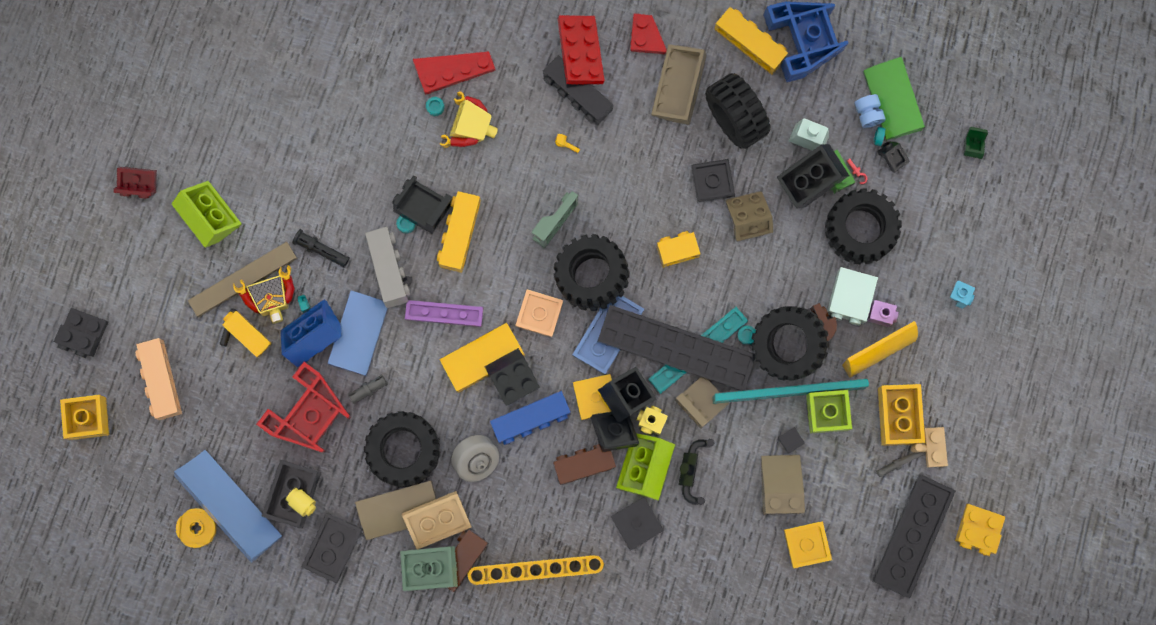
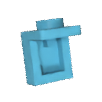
M957 281L950 298L957 301V307L963 309L971 305L975 297L973 295L975 288Z

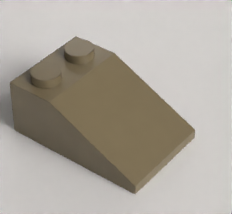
M800 455L761 456L763 514L805 513Z

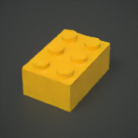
M921 384L880 386L878 388L881 445L893 446L925 443Z

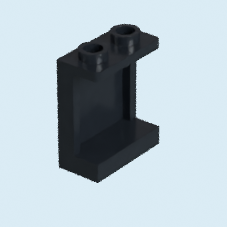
M413 175L410 180L407 179L405 181L401 194H396L392 201L393 212L433 234L450 209L453 197L448 194L444 197L417 182V177Z

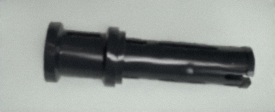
M302 229L297 231L292 241L293 245L298 244L307 249L306 251L309 253L315 252L343 268L346 267L350 257L318 242L317 237H311L303 233Z

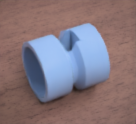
M877 94L865 96L855 101L857 113L861 114L859 119L862 128H870L886 120L883 110L879 109L881 103Z

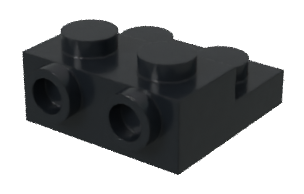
M71 308L64 325H60L53 342L58 344L57 348L67 352L69 348L76 350L75 354L86 358L87 355L94 357L108 321Z

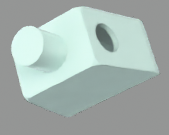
M803 118L795 124L789 142L813 151L821 144L827 143L829 128Z

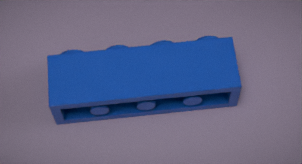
M562 391L493 419L490 423L499 444L507 445L514 442V438L521 435L524 438L533 434L532 430L539 428L543 430L550 427V423L557 420L559 423L567 420V415H570L571 412Z

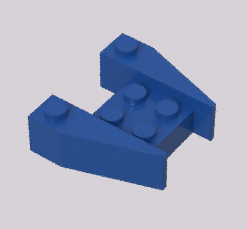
M784 1L766 7L763 16L768 30L772 31L789 26L798 52L797 55L786 57L781 64L786 83L806 77L844 51L848 45V40L838 43L828 15L835 8L834 3Z

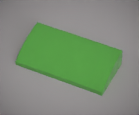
M902 57L865 69L863 72L871 95H878L881 103L879 109L883 110L886 118L881 123V127L885 128L886 141L922 131L925 126Z

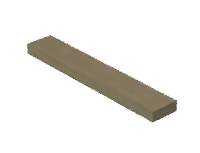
M285 242L189 299L188 302L199 318L239 294L235 292L233 283L237 288H241L240 280H243L245 289H247L246 286L261 281L278 271L280 267L283 268L298 258L289 243Z

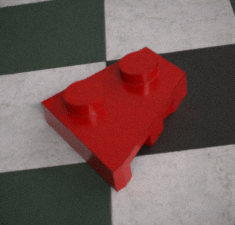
M633 14L631 52L666 54V47L652 15Z

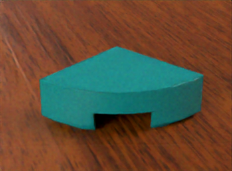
M303 294L297 297L303 313L311 309L306 295Z

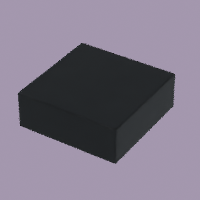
M795 427L778 437L788 454L805 444Z

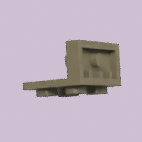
M762 191L726 200L727 208L734 223L736 241L773 233V217Z
M702 377L675 399L678 405L700 429L729 404V402L713 404L712 397L715 393L720 392L708 379Z

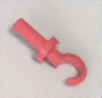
M848 159L846 162L853 170L851 173L853 175L856 174L857 177L862 175L865 180L860 182V184H865L868 180L867 175L860 173V167L857 168L852 160Z

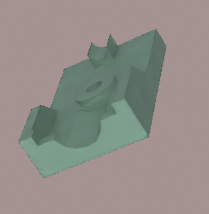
M573 191L570 194L566 192L561 199L563 204L552 216L542 217L531 232L535 235L532 240L544 249L578 205V195Z
M455 546L400 551L403 591L458 586Z

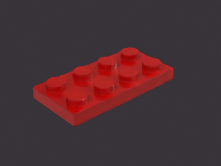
M559 15L557 20L566 84H603L605 79L595 16Z

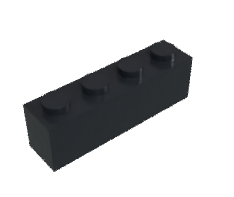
M559 55L543 70L544 81L549 86L554 85L558 89V94L564 99L567 97L571 101V105L577 111L581 110L585 114L584 117L590 123L594 122L596 125H599L613 110V104L591 84H566L563 58Z

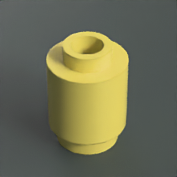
M295 488L286 498V501L289 502L288 505L302 517L310 516L316 509V501L303 490Z

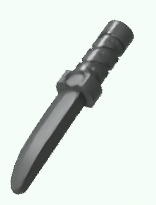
M926 452L911 453L900 459H895L889 465L877 470L876 473L879 477H882L891 471L899 470L902 468V465L926 455Z

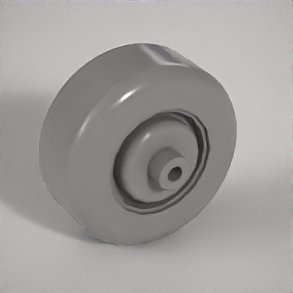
M474 435L464 439L456 446L451 457V463L461 479L468 482H476L485 479L495 470L499 462V451L488 437Z

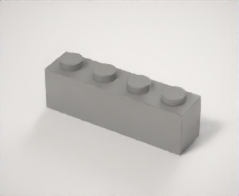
M388 227L365 233L386 308L409 302L407 297L410 295L408 284H404L402 279L406 277L403 266L399 267L398 261L401 260L398 249H394L393 245L396 243L394 233H390Z

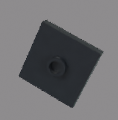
M729 159L691 165L697 203L735 197Z
M612 412L593 414L590 417L602 452L639 445L630 416L619 423Z
M645 497L611 516L630 551L664 531Z

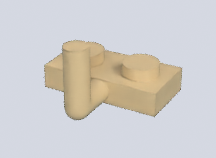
M944 427L924 428L925 443L912 445L911 451L914 453L926 452L927 468L948 466Z

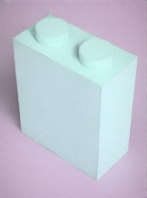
M840 267L836 275L827 310L831 318L835 317L836 320L847 319L850 320L849 323L858 326L864 324L869 315L878 277Z

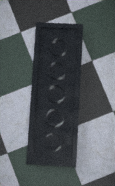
M918 474L872 582L904 597L911 598L956 490Z

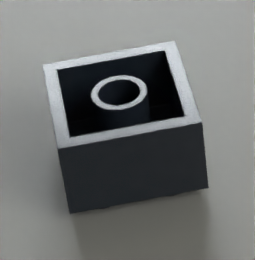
M519 348L484 366L506 406L540 388Z
M637 367L630 369L598 389L618 423L656 400Z

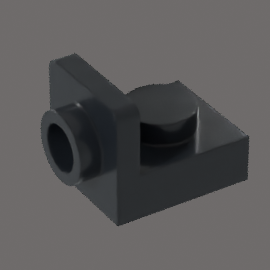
M888 141L877 151L879 155L884 157L892 172H897L910 162L900 143Z

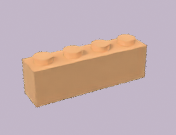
M157 338L136 344L138 350L135 353L137 360L141 361L142 368L140 369L142 379L146 381L145 394L151 401L149 410L152 417L163 420L182 414L164 340Z

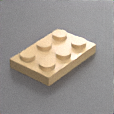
M457 491L402 513L404 522L417 550L471 528L470 521Z

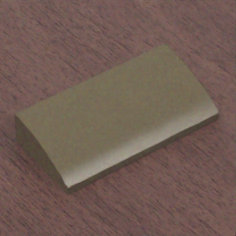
M668 44L651 113L652 116L690 125L707 56L705 50Z
M432 481L355 502L366 540L408 529L402 513L437 499Z

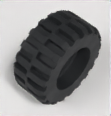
M729 73L707 88L705 96L708 107L713 117H715L717 124L735 146H738L740 149H747L769 134L771 125L769 124L770 120L767 117L766 110L750 85L742 77L740 78L738 74Z
M867 188L859 191L852 190L836 201L829 211L825 222V227L827 228L825 232L826 238L830 240L829 246L836 249V255L839 256L841 254L844 256L843 260L847 262L852 260L854 264L860 265L862 262L871 264L873 261L877 262L894 248L901 234L899 229L902 227V221L898 219L900 216L899 210L895 211L893 208L895 206L894 202H888L886 200L888 196L885 194L880 196L877 194L878 191L872 189L870 192H867ZM865 211L877 219L880 226V234L875 241L862 243L850 236L846 228V220L852 212Z
M587 234L581 235L579 240L576 238L572 239V244L569 246L565 244L562 247L564 252L558 253L556 257L558 262L554 263V279L563 297L574 307L578 306L584 311L587 308L591 311H597V307H601L604 310L608 308L607 304L612 303L614 305L617 302L616 298L624 295L623 289L628 287L629 282L627 278L630 277L628 263L618 245L614 241L610 242L609 238L605 236L599 238L597 234H592L590 238H588ZM597 258L607 262L609 272L601 284L587 288L576 283L575 272L584 261Z
M797 306L773 309L769 314H765L761 318L762 321L756 324V332L752 334V339L754 340V345H751L752 351L755 350L756 355L754 358L755 361H759L761 364L759 367L763 371L766 370L771 377H777L783 381L805 378L815 373V370L822 366L823 360L828 355L826 352L829 347V342H827L828 332L824 329L822 320H819L817 315L809 312L808 309ZM795 325L801 328L806 335V353L797 361H785L775 351L774 337L776 332L783 326Z
M404 411L389 413L386 417L379 418L377 423L369 429L370 433L365 438V460L371 472L381 481L397 487H410L423 482L426 477L432 474L433 469L436 468L438 458H440V441L433 427L421 416ZM399 431H407L414 434L421 446L417 461L404 468L395 467L390 464L384 453L387 439Z

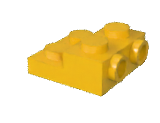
M966 504L955 541L960 543V547L969 550L972 547L979 549L978 553L986 556L996 554L1002 536L1000 533L1005 516Z

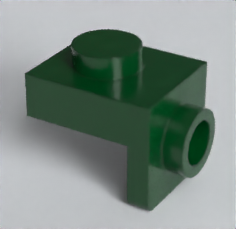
M969 127L964 139L963 156L983 158L988 130Z

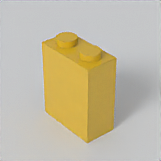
M230 311L223 318L225 322L222 325L256 357H259L272 344L238 311L234 313Z

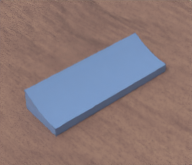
M206 450L174 471V477L251 563L282 537L269 520L262 517L260 510Z

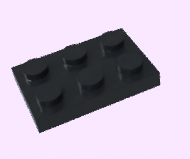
M326 513L301 567L334 583H338L363 529Z

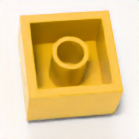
M93 395L60 400L63 439L77 440L109 435L106 397Z

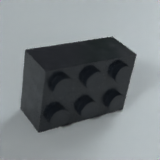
M821 144L778 175L777 179L796 209L805 208L850 175L830 144Z
M280 459L262 517L297 528H303L307 515L302 517L288 505L289 502L286 501V498L293 489L297 488L298 490H303L313 499L321 472Z

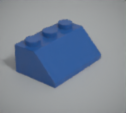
M325 299L281 330L282 355L296 367H299L303 362H308L311 357L322 352L327 346L338 341L342 336L341 324Z

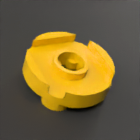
M199 508L186 511L180 516L176 524L178 538H180L183 544L191 548H200L210 544L217 531V524L204 509ZM196 522L201 526V530L197 534H195V530H192V526H195Z

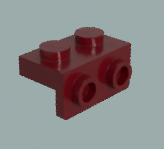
M118 167L117 187L113 189V192L119 193L120 196L124 197L138 195L139 198H150V196L156 193L157 170Z

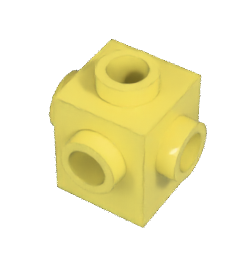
M655 406L646 407L645 411L641 410L637 417V421L640 422L638 425L641 427L640 431L649 435L652 433L660 435L668 416L662 414V410ZM648 418H653L654 423H650Z

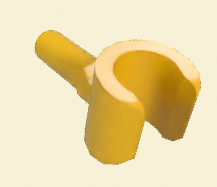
M558 134L556 136L555 143L558 147H566L579 153V148L566 142V135Z

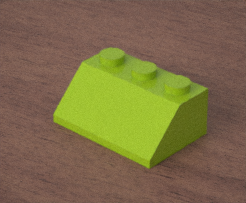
M209 181L180 190L172 202V206L205 248L219 243L242 225Z
M636 433L639 445L628 448L616 488L659 501L675 444L661 438Z

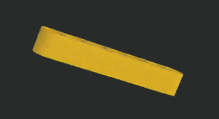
M583 556L479 566L470 569L468 579L472 584L480 585L595 574L603 569L604 563L599 556ZM598 559L600 561V568L592 570L589 567L590 560ZM574 560L581 564V569L578 572H572L569 568L570 563ZM554 562L561 565V571L558 574H553L550 571V566ZM535 564L540 565L542 569L541 574L538 576L532 575L530 571L531 567ZM515 566L520 567L522 570V574L518 578L511 575V569ZM495 568H499L502 571V577L498 580H495L491 575L492 570ZM475 570L481 571L483 575L482 579L478 582L472 579V573Z

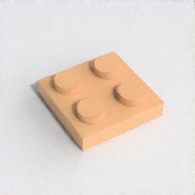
M527 289L515 326L553 337L563 300Z

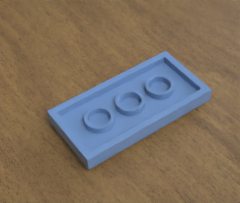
M618 296L616 298L617 302L612 305L642 315L644 308L624 296ZM602 308L599 309L572 354L575 358L606 375L620 349L597 342L608 308L604 310Z

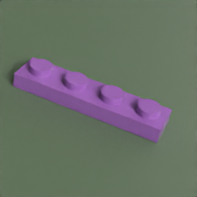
M408 300L409 302L406 303L405 320L482 327L483 307Z

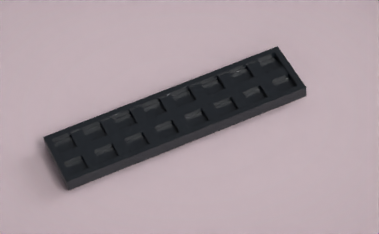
M609 305L597 341L740 391H745L755 360L754 356L756 355Z

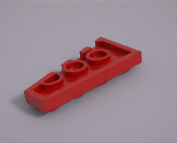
M489 51L413 59L425 95L496 71Z

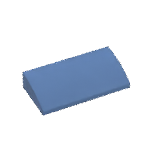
M350 291L340 323L342 336L338 341L334 342L327 364L367 376L388 309L382 300Z

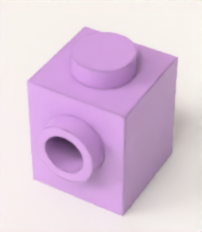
M874 300L871 303L867 321L890 327L897 321V306Z

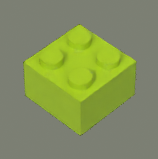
M848 390L814 392L806 395L810 434L849 431L852 429Z

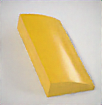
M913 321L847 358L842 366L849 378L914 343L918 338L916 322Z
M505 323L439 360L457 393L489 376L484 366L519 348L524 357L525 354L510 327Z

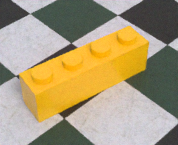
M729 7L715 24V31L771 75L774 74L788 55L787 49L782 44L775 43L768 33L761 32L754 22L747 21L737 9L733 10Z
M459 191L457 196H453L451 207H453L452 215L448 214L446 221L448 230L447 233H443L441 243L444 244L442 251L439 250L437 255V262H439L440 268L463 272L481 203L480 196Z

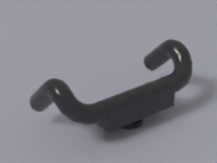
M713 439L696 440L690 445L688 453L684 452L679 485L682 486L684 499L693 505H703L705 503V498L694 497L690 494V487L694 485L698 460L696 450L699 447H712L715 444Z

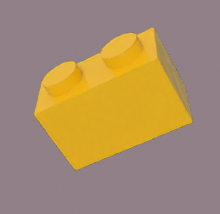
M685 231L679 233L678 237L670 238V236L661 238L660 242H657L656 245L663 268L699 258L700 256L694 232L689 233Z

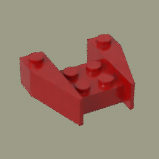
M303 362L293 375V378L307 388L306 392L285 419L272 410L267 409L256 425L273 437L325 453L326 450L317 444L340 413L349 420L351 416L324 377L307 363Z

